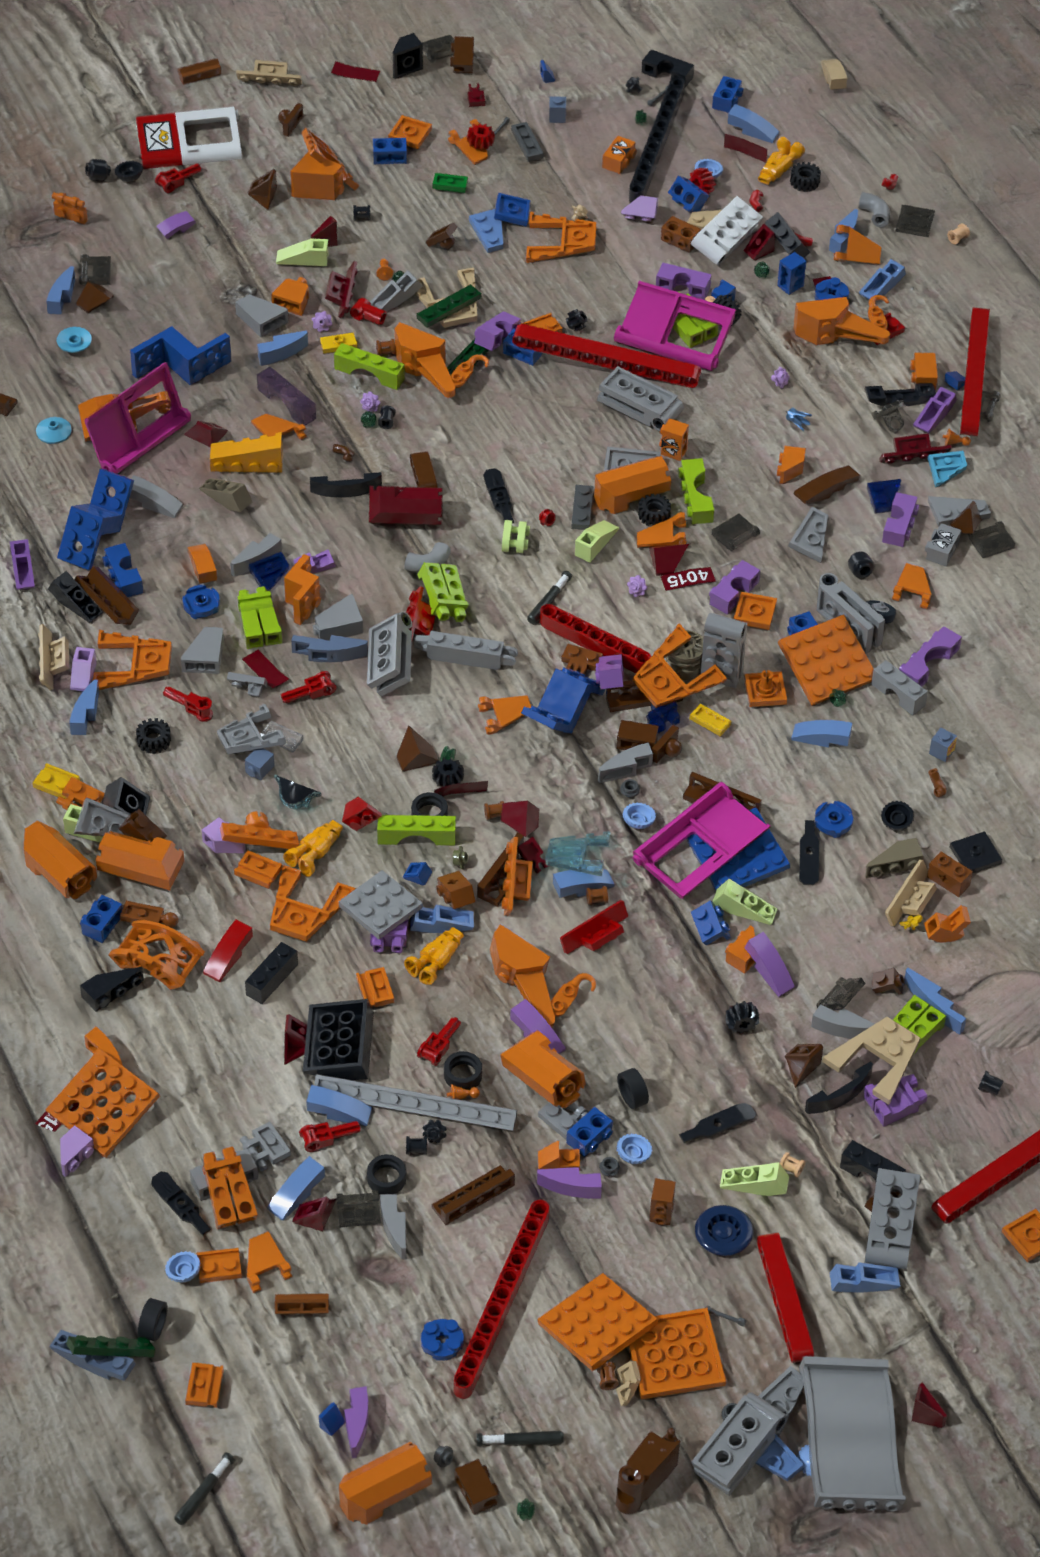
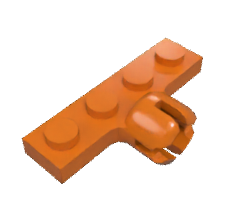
M257 811L248 814L245 825L221 823L220 826L222 841L284 849L299 846L297 832L272 829L269 826L267 815L263 812H260L259 817Z

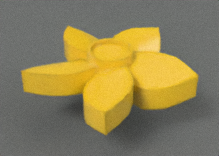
M910 915L907 917V921L899 923L901 926H904L905 930L910 926L912 930H915V927L919 926L923 917L922 915L915 917Z

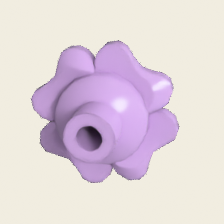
M326 311L317 312L315 317L312 318L313 328H318L319 332L323 330L328 331L329 326H332L331 315H327Z
M779 367L778 370L774 371L775 375L771 376V380L776 382L777 387L783 388L788 384L790 376L786 369Z
M371 391L368 394L364 393L363 398L360 400V403L363 404L362 409L367 410L369 413L377 411L380 405L378 395L373 394Z
M640 575L630 577V582L627 583L629 593L633 594L634 597L644 595L645 590H647L646 580L641 578Z

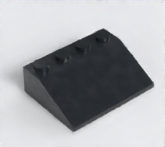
M368 999L309 1005L303 1063L304 1074H319L353 1081L368 1079L374 1012Z

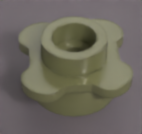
M459 846V850L453 851L454 866H460V869L463 870L464 864L468 862V854L463 851L462 846Z

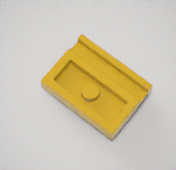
M46 763L45 768L40 771L32 784L33 788L66 799L67 797L62 795L65 786L71 777L80 780V776Z

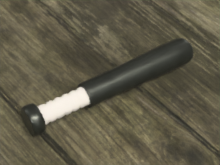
M565 570L562 572V577L551 587L527 616L529 623L536 624L538 622L541 607L551 604L565 583L572 579V574L569 571Z
M562 1431L504 1433V1435H482V1433H477V1446L488 1443L515 1445L562 1444L564 1442V1433Z
M225 1452L222 1455L223 1460H221L212 1473H209L202 1484L174 1517L177 1524L185 1525L218 1482V1478L223 1471H225L229 1464L232 1465L235 1462V1458L230 1453Z

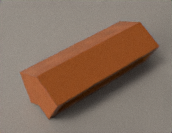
M217 58L177 68L183 85L221 75V66Z
M329 1293L275 1294V1314L329 1313Z

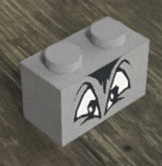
M941 523L939 528L933 531L931 542L928 541L926 544V560L947 566L960 542L961 530Z

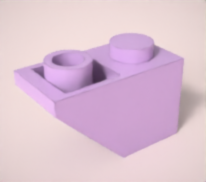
M639 196L622 209L621 214L625 215V218L635 219V216L642 217L641 220L651 221L656 219L659 199Z
M76 647L72 662L70 690L84 691L92 682L97 664L95 649Z
M220 817L202 829L203 843L215 853L246 852L244 843L222 841L220 826L221 823L228 822H224Z
M73 1126L60 1139L62 1174L65 1177L69 1173L74 1172L85 1158H89L94 1151L93 1139L76 1126Z

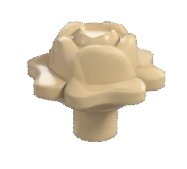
M580 204L577 207L572 206L574 213L572 219L574 221L579 218L588 219V211L584 206Z

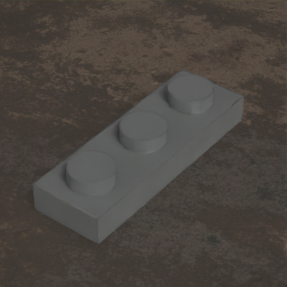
M528 123L511 125V131L527 161L543 159L544 153Z
M575 485L571 529L585 530L590 527L593 486Z

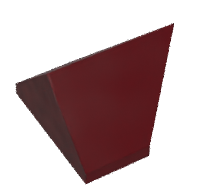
M329 216L311 234V239H328V247L338 246L337 220Z
M763 223L758 230L753 232L749 243L743 251L754 261L774 252L776 234Z
M197 421L196 425L183 435L211 448V444L218 443L228 430L214 423Z
M689 544L649 547L656 576L674 573Z
M528 800L502 803L501 823L507 824L524 837H527L539 827L540 809Z
M290 1014L286 1015L284 1065L303 1056L305 1053L307 1024Z
M323 1197L299 1204L292 1222L323 1232L337 1198L329 1199L328 1197Z
M920 1383L911 1421L939 1428L945 1427L947 1414L924 1383Z

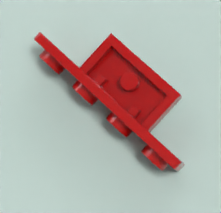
M422 586L416 591H412L409 596L410 605L406 610L412 621V627L409 629L412 631V640L414 633L423 636L430 635L435 620V615L431 614V606L421 601L424 590Z
M619 900L562 935L560 941L564 953L569 954L582 945L595 951L624 933L623 926L619 924V922L628 917L624 901Z

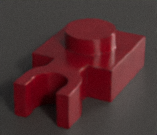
M477 83L476 88L468 84L469 92H467L469 107L486 106L484 91L480 90L479 83Z
M531 837L517 847V851L523 860L533 862V869L536 874L541 872L539 864L544 869L549 866L540 857L544 852L534 837Z

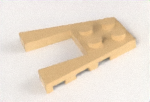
M474 267L457 270V276L463 288L470 284L475 287ZM425 277L418 279L423 287L415 295L427 308L444 299L434 300ZM474 302L439 322L445 328L477 321V303Z
M885 1017L825 1055L822 1062L839 1073L862 1047L892 1065L893 1068L876 1085L872 1094L889 1105L916 1051L920 1037L889 1017Z

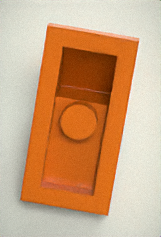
M556 1141L538 1151V1169L579 1167L580 1171L579 1149H559V1141Z

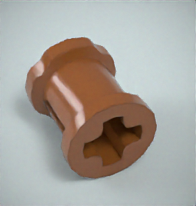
M394 339L384 342L377 340V355L395 354Z
M504 801L491 805L484 804L486 820L501 817L502 803Z
M603 886L599 889L586 888L588 905L598 902L608 903L607 887Z
M605 1362L597 1368L601 1379L599 1386L603 1390H612L619 1385L614 1372L616 1366L613 1362Z

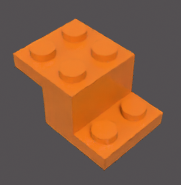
M306 554L302 555L284 577L285 602L293 605L294 623L299 625L310 617L311 612L321 602L319 577L311 573L310 556Z

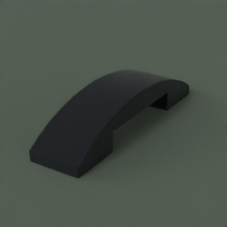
M933 383L915 384L914 389L883 390L882 386H865L868 401L886 407L918 405L929 401L931 397L934 398L936 395Z
M363 473L364 479L328 481V476L310 477V492L334 498L365 495L370 493V486H374V489L382 486V473Z
M870 1061L855 1070L853 1081L828 1096L821 1090L806 1099L805 1112L807 1114L827 1112L854 1099L869 1082L873 1063Z

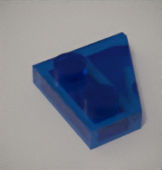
M901 479L867 483V491L875 514L891 512L896 492H898L901 486Z
M278 552L249 564L248 569L259 587L265 586L267 591H270L289 570L290 565L283 553Z

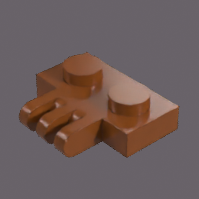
M567 644L561 656V661L568 663L567 669L581 670L580 673L585 675L587 669L596 672V663H599V657H603V654Z

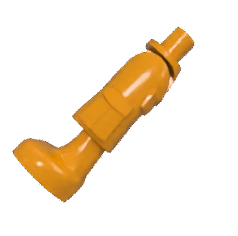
M780 137L776 143L779 151L773 152L767 159L766 164L760 171L758 181L768 185L770 182L780 178L793 165L794 160L804 155L805 148L801 143L795 142L791 146L790 141L786 137Z
M331 820L329 823L317 827L300 841V846L288 849L284 853V861L290 867H295L298 864L301 873L310 877L315 872L314 860L321 859L328 853L330 847L339 838L343 826Z
M451 927L449 931L445 930L420 951L421 957L419 959L414 956H409L405 959L404 966L414 978L419 975V980L423 984L431 985L437 979L436 971L442 970L449 963L451 956L461 943L460 940L464 937L463 933L454 927Z

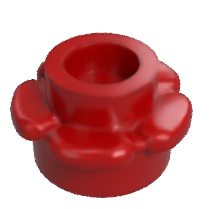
M545 509L540 513L539 520L541 525L551 526L555 522L556 515L552 510Z

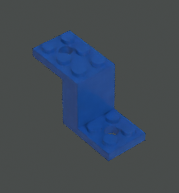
M173 326L130 350L132 375L136 379L167 362V365L189 385L200 381L232 361L230 336L226 332L197 348Z
M99 469L91 502L89 504L71 506L57 556L58 559L91 570L101 535L116 533L121 530L134 480L105 469ZM110 487H113L116 491L114 497L109 494ZM77 542L82 544L80 552L76 549Z
M565 667L562 670L556 668L539 706L535 707L532 705L531 708L524 706L521 714L554 730L572 734L590 693L603 696L606 689H601L600 683L596 684L595 679L585 677L586 675Z

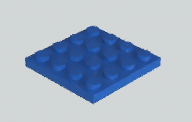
M757 808L749 810L765 823ZM768 829L712 874L709 880L716 891L728 879L744 888L790 869V863L770 829ZM696 834L686 838L700 865L716 853L714 849Z

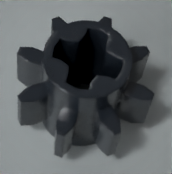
M576 309L567 313L569 317L566 319V323L571 330L580 331L586 327L584 323L587 322V316L582 310L578 311Z

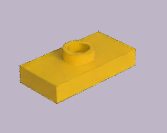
M354 332L320 337L323 354L336 352L341 343L357 348Z
M701 703L689 717L693 722L720 737L731 726V720Z

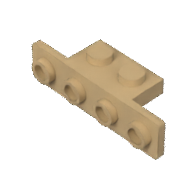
M255 60L254 71L236 70L237 79L243 82L252 80L258 83L272 82L278 85L288 83L291 86L302 84L301 75L287 74V62Z
M44 624L39 625L38 633L40 639L39 680L42 685H45L49 690H53V676L69 669V641L66 637L53 641L52 632Z
M924 860L917 862L886 909L885 915L890 926H895L902 914L920 915L937 889L935 883L924 882L928 875V869Z

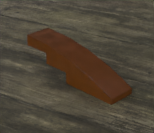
M849 465L809 481L795 490L793 494L804 504L829 499L832 492L844 490L846 484L857 482L861 475Z

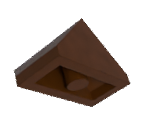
M272 169L252 182L247 193L267 210H269L277 190L276 170Z
M87 282L76 305L86 313H90L114 297V295L101 285Z
M972 501L949 526L960 529L961 533L973 534L982 521L976 503Z
M408 725L397 753V760L402 772L436 764L438 758L433 746Z
M797 1044L785 1055L795 1088L821 1064L822 1044Z

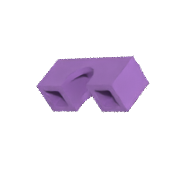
M662 263L656 275V286L673 291L676 286L684 285L689 288L688 293L690 296L705 300L711 287L712 274Z
M501 312L477 327L474 334L476 336L474 343L493 351L501 346L502 337L506 338L513 328L516 329L521 319L507 312Z
M896 492L891 510V517L893 518H887L883 531V543L903 547L905 540L909 541L911 534L909 528H913L915 517L913 516L917 515L919 511L916 496Z
M743 560L738 565H735L731 572L724 576L716 587L714 586L709 593L710 605L728 615L738 605L739 591L735 589H742L749 593L759 583L760 569Z
M622 654L599 657V663H596L595 676L596 684L600 683L601 689L623 687L624 670Z

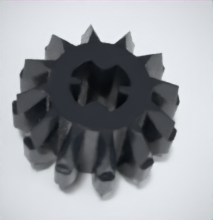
M452 757L449 760L445 758L442 761L437 760L436 765L432 768L433 782H436L437 787L460 784L464 779L463 765H460L459 760L453 761Z
M736 1002V1005H730L729 1009L725 1011V1021L732 1032L738 1031L740 1034L743 1031L748 1032L750 1029H755V1025L759 1024V1011L752 1002Z

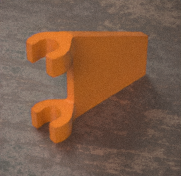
M477 119L470 121V124L472 126L473 124L478 125L479 122ZM455 129L449 131L448 134L451 137L448 138V141L451 144H455L474 165L488 159L487 149L483 148L481 151L480 148H477L475 150L474 146L470 147L469 142H467V136L460 139Z
M837 226L836 233L848 234L847 253L835 252L833 260L880 264L881 246L850 226Z
M267 413L251 420V423L263 435L268 437L275 436L279 432H282V435L293 430L300 440L307 437L304 433L306 427L303 424H297Z
M685 512L677 513L672 518L637 532V548L687 544L685 532H679L673 536V525L680 528L686 527Z
M906 563L898 583L893 589L892 600L899 601L902 591L905 590L922 595L920 607L928 609L932 595L924 568Z
M528 695L490 699L485 696L479 697V712H485L493 708L497 719H488L486 721L487 727H485L488 735L498 732L525 716L521 714L524 706L531 708Z
M269 1231L249 1239L247 1280L253 1293L261 1290L260 1280L257 1275L279 1267L284 1280L292 1277L290 1272L291 1266L284 1259Z

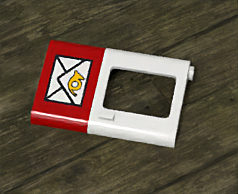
M234 107L135 117L143 169L242 159L236 121L239 120L238 110H235ZM230 121L233 139L231 142L188 146L186 144L185 125Z

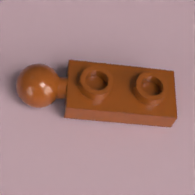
M131 901L125 902L120 915L121 921L130 923L138 920L162 922L171 928L175 927L179 921L178 916L173 912L164 915V908Z

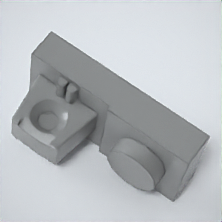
M228 672L227 680L234 687L242 688L243 685L248 686V695L260 697L262 689L267 688L268 681L262 677Z

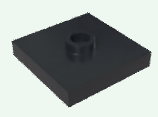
M985 831L950 842L949 847L958 862L973 871L972 873L1002 864L1001 856Z

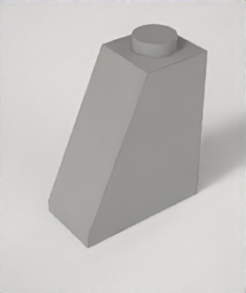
M250 294L235 302L236 315L260 337L288 323V309Z
M353 594L348 595L315 617V625H313L315 636H318L319 639L330 641L331 635L347 637L363 633V620Z
M204 627L181 657L182 672L220 673L224 644L223 628Z

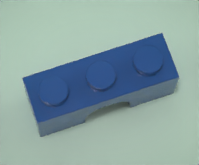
M122 543L104 548L105 556L102 557L105 567L109 568V577L111 580L114 579V584L127 597L142 594L143 583L137 568L126 570L132 568L131 555L126 544Z

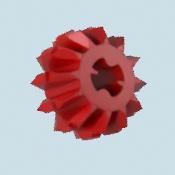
M481 123L478 125L473 124L472 127H469L467 142H469L470 147L474 146L475 150L480 148L482 151L483 148L489 149L493 145L495 134L492 127L487 126V123L485 125H481Z
M697 168L690 173L689 180L708 195L714 191V186L716 185L714 182L715 177L712 176L713 172L709 171L708 168Z

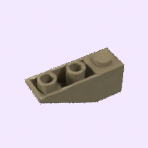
M210 478L199 487L200 491L228 510L241 512L253 503L245 484Z
M917 838L897 841L867 864L865 877H879L881 875L913 870L917 862L923 860L924 856Z

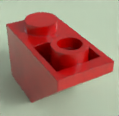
M358 796L346 803L342 822L353 830L358 831L382 817V813Z

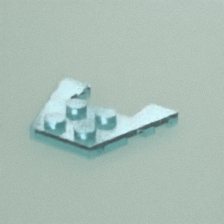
M610 831L603 832L601 836H594V833L586 834V838L575 839V836L550 839L545 858L546 865L602 876L604 860H585L588 846L609 847Z

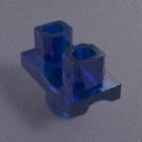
M674 701L658 708L651 704V711L646 715L647 724L659 726L658 734L666 729V722L669 721L672 725L680 723L681 716L677 712L678 705Z

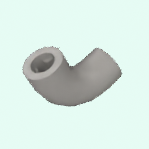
M862 192L858 208L871 211L873 213L872 223L877 227H885L890 218V208L887 203L879 196Z
M439 542L434 545L432 551L428 554L420 555L409 552L404 568L408 571L419 572L424 562L444 564L451 554V549L447 544Z

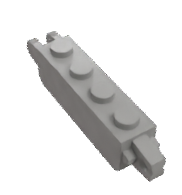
M430 631V635L427 636L416 635L414 640V648L426 651L427 657L431 660L494 670L499 669L501 665H514L516 662L515 657L518 654L517 648L504 646V642L437 631Z

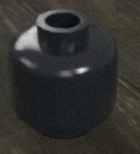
M91 159L89 163H86L85 175L90 180L105 181L107 176H110L111 167L108 166L106 160Z
M858 551L848 559V567L855 577L866 578L872 574L874 562L866 552Z

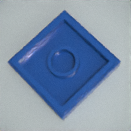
M498 193L494 219L527 226L531 200Z

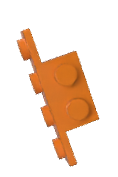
M513 837L506 846L508 860L505 862L504 871L507 872V879L503 883V890L506 892L501 906L504 909V916H508L512 912L513 899L525 901L530 899L533 862L516 859L518 837Z

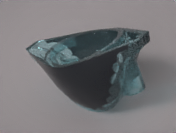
M276 774L274 775L275 780L279 784V797L282 803L290 809L308 808L311 800L320 797L322 794L319 791L297 784Z

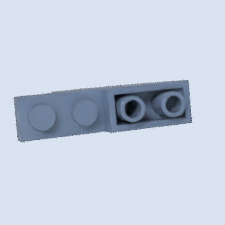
M293 635L291 640L292 653L308 655L309 661L343 662L368 655V641L331 635L329 641Z
M63 1330L59 1331L49 1346L50 1349L73 1364L108 1380L114 1377L125 1381L136 1365L134 1359L126 1356L73 1355L66 1343L68 1337H76L77 1335Z

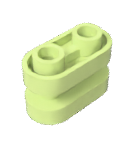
M505 520L502 552H509L510 547H516V553H524V550H528V539H526V536L529 537L530 526H527V522L519 521V527L512 526L511 520ZM512 533L518 534L517 540H511Z

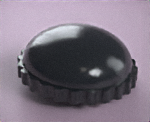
M125 161L115 167L116 177L125 182L137 180L143 171L142 164L137 161Z
M902 801L889 802L881 811L883 824L893 831H903V829L910 827L912 821H914L912 808Z

